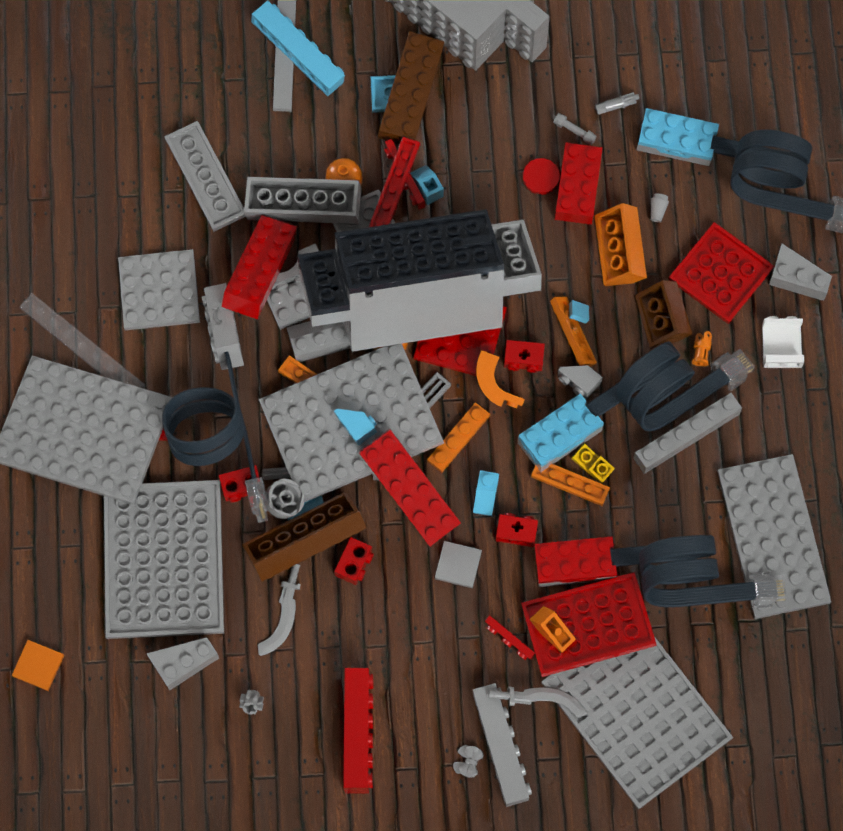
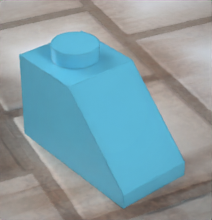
M343 409L334 410L335 415L358 446L377 433L375 428L377 424L371 415L367 417L364 412Z
M480 470L473 513L492 516L499 481L498 473Z

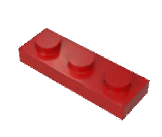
M490 615L485 620V623L488 624L486 628L492 634H500L503 637L501 641L509 648L513 645L518 649L516 653L522 659L526 660L528 658L532 660L535 657V652Z

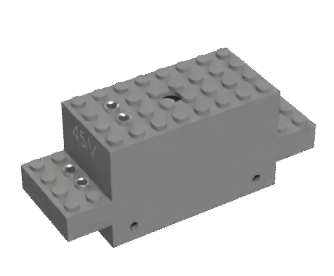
M385 0L386 2H391L398 12L406 14L412 23H417L424 33L444 41V46L448 48L454 57L458 56L466 67L473 68L475 71L504 41L508 47L516 49L523 59H528L531 62L547 48L549 15L535 5L534 0Z

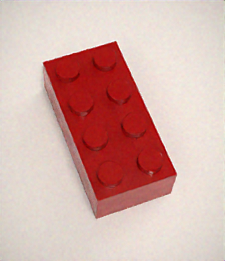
M565 143L555 220L592 225L603 147Z

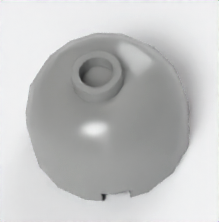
M280 479L274 482L265 493L264 502L267 510L273 516L281 519L295 516L302 510L304 505V494L300 492V486L290 479Z

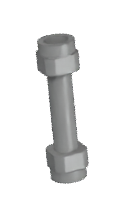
M558 113L553 121L558 127H565L582 137L583 142L592 145L597 137L590 130L586 132L568 121L567 117L563 114Z

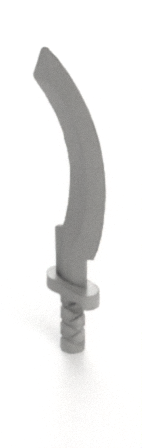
M299 564L292 566L288 582H281L283 590L279 603H281L280 621L274 633L268 639L258 644L260 656L277 649L286 640L292 629L296 611V603L293 596L295 589L300 590L301 586L299 583L298 585L295 584L300 568Z
M508 686L507 691L509 692L489 690L488 698L509 700V706H514L515 703L530 705L534 701H552L565 706L576 717L587 715L585 708L578 700L568 693L557 689L529 688L525 689L524 692L514 691V687Z

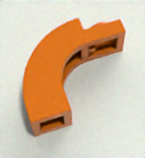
M481 350L476 365V377L483 394L491 402L501 407L504 400L507 401L506 405L517 408L518 405L522 406L525 399L503 391L495 381L494 372L499 357Z

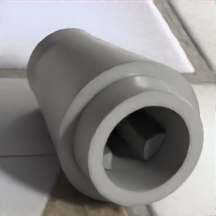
M663 194L653 195V198H651V221H662L669 204L668 196Z

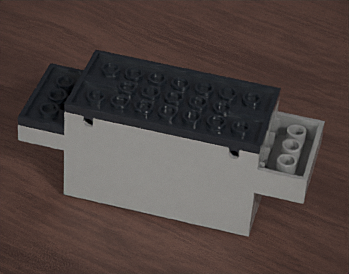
M487 209L336 232L335 249L297 255L298 271L312 327L344 322L352 351L502 328L503 296L541 290L542 274L524 220L491 224Z

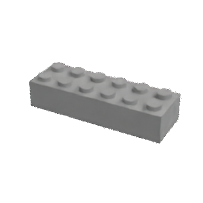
M247 177L244 213L248 220H259L261 215L278 221L359 224L362 188L359 180Z

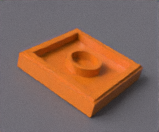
M27 640L11 676L49 691L65 655Z

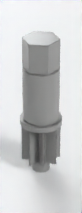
M633 92L596 104V112L599 115L619 108H625L637 103L636 100L639 99V95H634Z

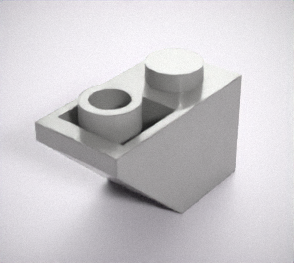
M588 365L560 367L558 370V379L564 385H570L576 395L581 393L586 400L602 382V377Z

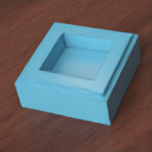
M572 300L569 303V318L586 324L589 321V306Z

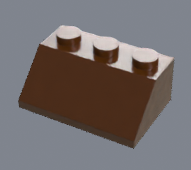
M662 280L635 295L650 348L657 347L668 341L671 343L678 342L692 335L677 282Z

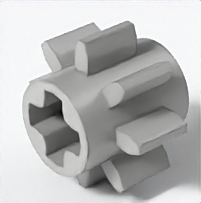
M248 690L246 695L241 694L239 707L243 708L245 713L255 715L257 710L262 711L264 697L260 696L258 691Z

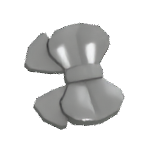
M464 745L460 747L458 754L466 759L465 762L453 763V768L457 774L460 773L468 778L478 775L477 761L483 758V751L475 746Z

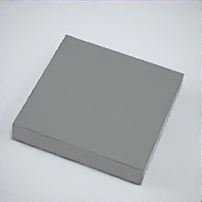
M444 541L435 579L473 588L482 550Z

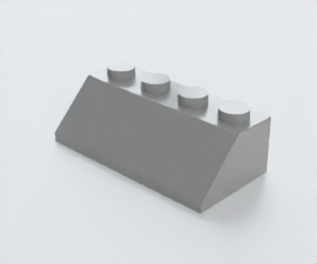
M311 321L287 327L295 359L299 362L351 348L344 322L312 327Z

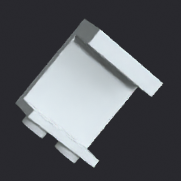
M777 316L764 318L762 324L764 368H802L804 364V355H802L801 325L803 319H797L795 316H789L786 319H778Z

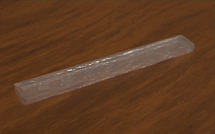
M33 293L19 306L22 311L102 376L143 389L146 387L138 378Z

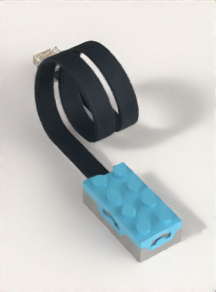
M646 108L637 151L706 166L710 165L713 153L735 157L730 185L734 193L741 199L763 207L827 220L828 223L825 225V230L843 233V197L833 195L830 204L760 189L744 182L738 175L740 173L752 182L770 187L799 188L804 186L808 173L807 165L810 163L812 152L811 143L804 138L787 132L764 129L752 131L744 135L740 141L716 137L719 124ZM762 146L776 147V148H780V149H784V150H788V151L776 150V149L766 148V147H762ZM766 168H772V169H776V170H780V171L770 170V169H766Z
M668 341L638 359L626 371L620 382L588 404H586L585 398L580 393L518 436V444L541 473L549 465L556 463L600 433L604 424L600 416L620 402L632 414L643 430L654 431L666 426L727 383L728 390L731 392L746 381L747 374L752 372L755 366L741 349L731 355L729 352H726L712 362L711 369L714 372L655 412L646 415L649 409L678 390L695 373L685 359L677 361L680 353ZM641 389L635 397L631 398L632 394Z

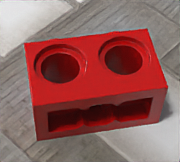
M254 465L260 494V492H263L257 466ZM250 467L219 475L226 502H237L245 496L255 497L253 486L246 485V482L252 479ZM235 484L237 489L235 491H228V486Z
M350 537L334 571L335 576L354 585H357L358 580L362 581L366 573L364 570L366 563L370 564L374 556L372 546ZM360 549L365 554L362 557H356L354 552ZM354 567L356 572L350 575L346 573V569Z

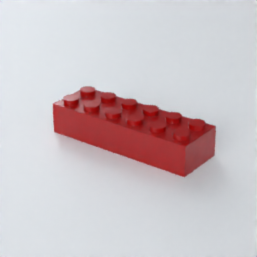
M261 215L224 291L223 308L258 320L294 243L296 226Z
M388 429L359 451V454L429 546H432L461 524L460 520L391 429Z
M345 668V794H369V788H373L372 773H369V768H373V754L369 753V748H373V733H369V729H373V713H370V709H373L374 702L373 693H370V689H374L373 674L369 673V668Z

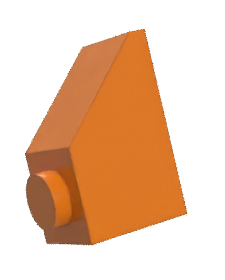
M543 606L530 619L540 634L560 652H563L576 640L555 611Z

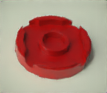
M537 158L525 166L523 183L531 193L546 195L553 192L558 186L560 180L559 170L551 160Z

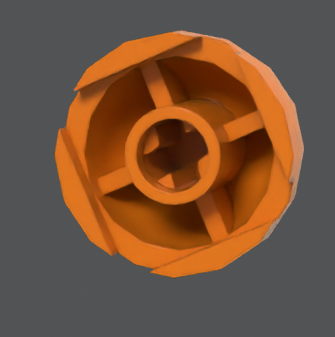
M349 158L334 160L326 170L325 179L359 180L360 185H362L361 169L355 161Z

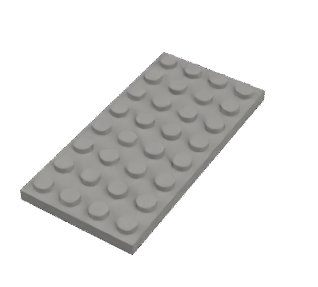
M793 454L718 469L717 473L744 581L776 580L782 581L776 584L783 583V585L776 586H783V588L777 589L784 590L777 592H784L778 594L784 596L750 600L754 619L830 604L831 598Z

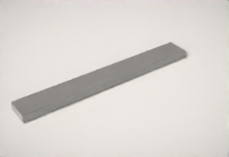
M278 0L280 13L284 17L290 18L295 26L296 0ZM277 47L275 52L273 111L292 112L294 63Z

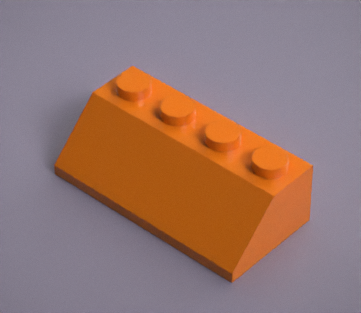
M621 203L594 215L604 286L632 284L647 278L637 207Z

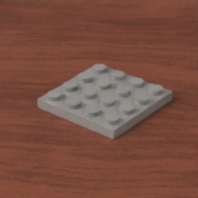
M193 249L118 257L124 330L200 323Z

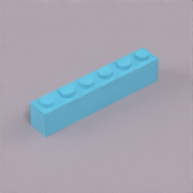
M266 1L252 13L251 22L327 96L344 83L345 75L343 70L338 66L336 67L328 55L322 54L318 50V46L313 41L310 42L304 32L293 25L290 18L284 17L275 4Z

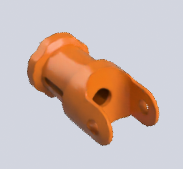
M705 331L704 337L701 333L696 335L693 347L695 349L694 358L692 359L693 365L708 366L707 356L708 351L711 349L712 339L709 331Z

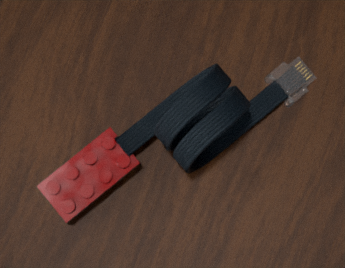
M712 535L671 537L655 541L647 546L613 549V536L535 544L538 587L603 581L617 577L616 567L640 564L643 597L646 602L654 606L684 607L753 600L752 609L772 607L773 602L786 601L783 575L770 576L769 571L749 573V582L681 589L654 588L658 584H682L718 578L717 559L704 558L716 554L715 540ZM666 562V563H663V564H659V565H657V566H656V565H651V563Z

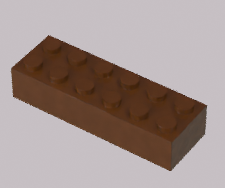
M409 31L380 125L379 139L385 141L392 139L395 144L399 145L402 137L416 140L442 55L444 41Z
M344 492L242 545L261 581H264L319 552H323L344 539L358 534L366 529V526L358 508L347 492Z

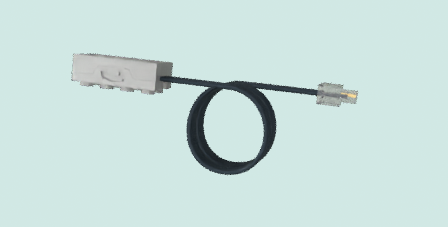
M224 283L204 288L205 296H202V301L205 307V316L208 322V332L211 337L210 342L216 364L220 363L221 370L228 369L233 397L215 388L199 387L185 390L175 395L166 404L162 414V424L173 455L180 462L191 466H205L226 458L239 446L244 437L252 477L251 480L245 481L252 513L256 514L258 523L268 521L266 512L269 511V504L262 477L256 478L248 433L240 408L233 368L243 366L244 362L234 312L222 307L224 291L227 287V284ZM211 399V400L196 401V402H192V403H189V404H187V405H184V404H186V403H188V402L195 401V400ZM217 412L232 417L223 430L204 440L183 441L173 436L176 427L181 421L198 413Z

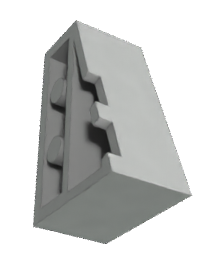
M781 244L769 285L824 301L832 276L784 244Z
M208 638L147 653L148 658L169 690L219 659L216 650Z

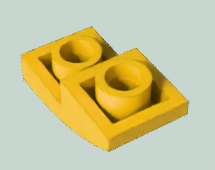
M583 444L571 458L601 483L615 469L586 444Z

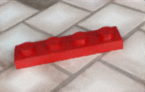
M389 139L385 141L386 149H384V153L388 160L392 159L394 161L397 148L393 140ZM409 174L404 190L408 189L410 193L408 197L413 206L416 205L418 210L425 208V200L411 174Z

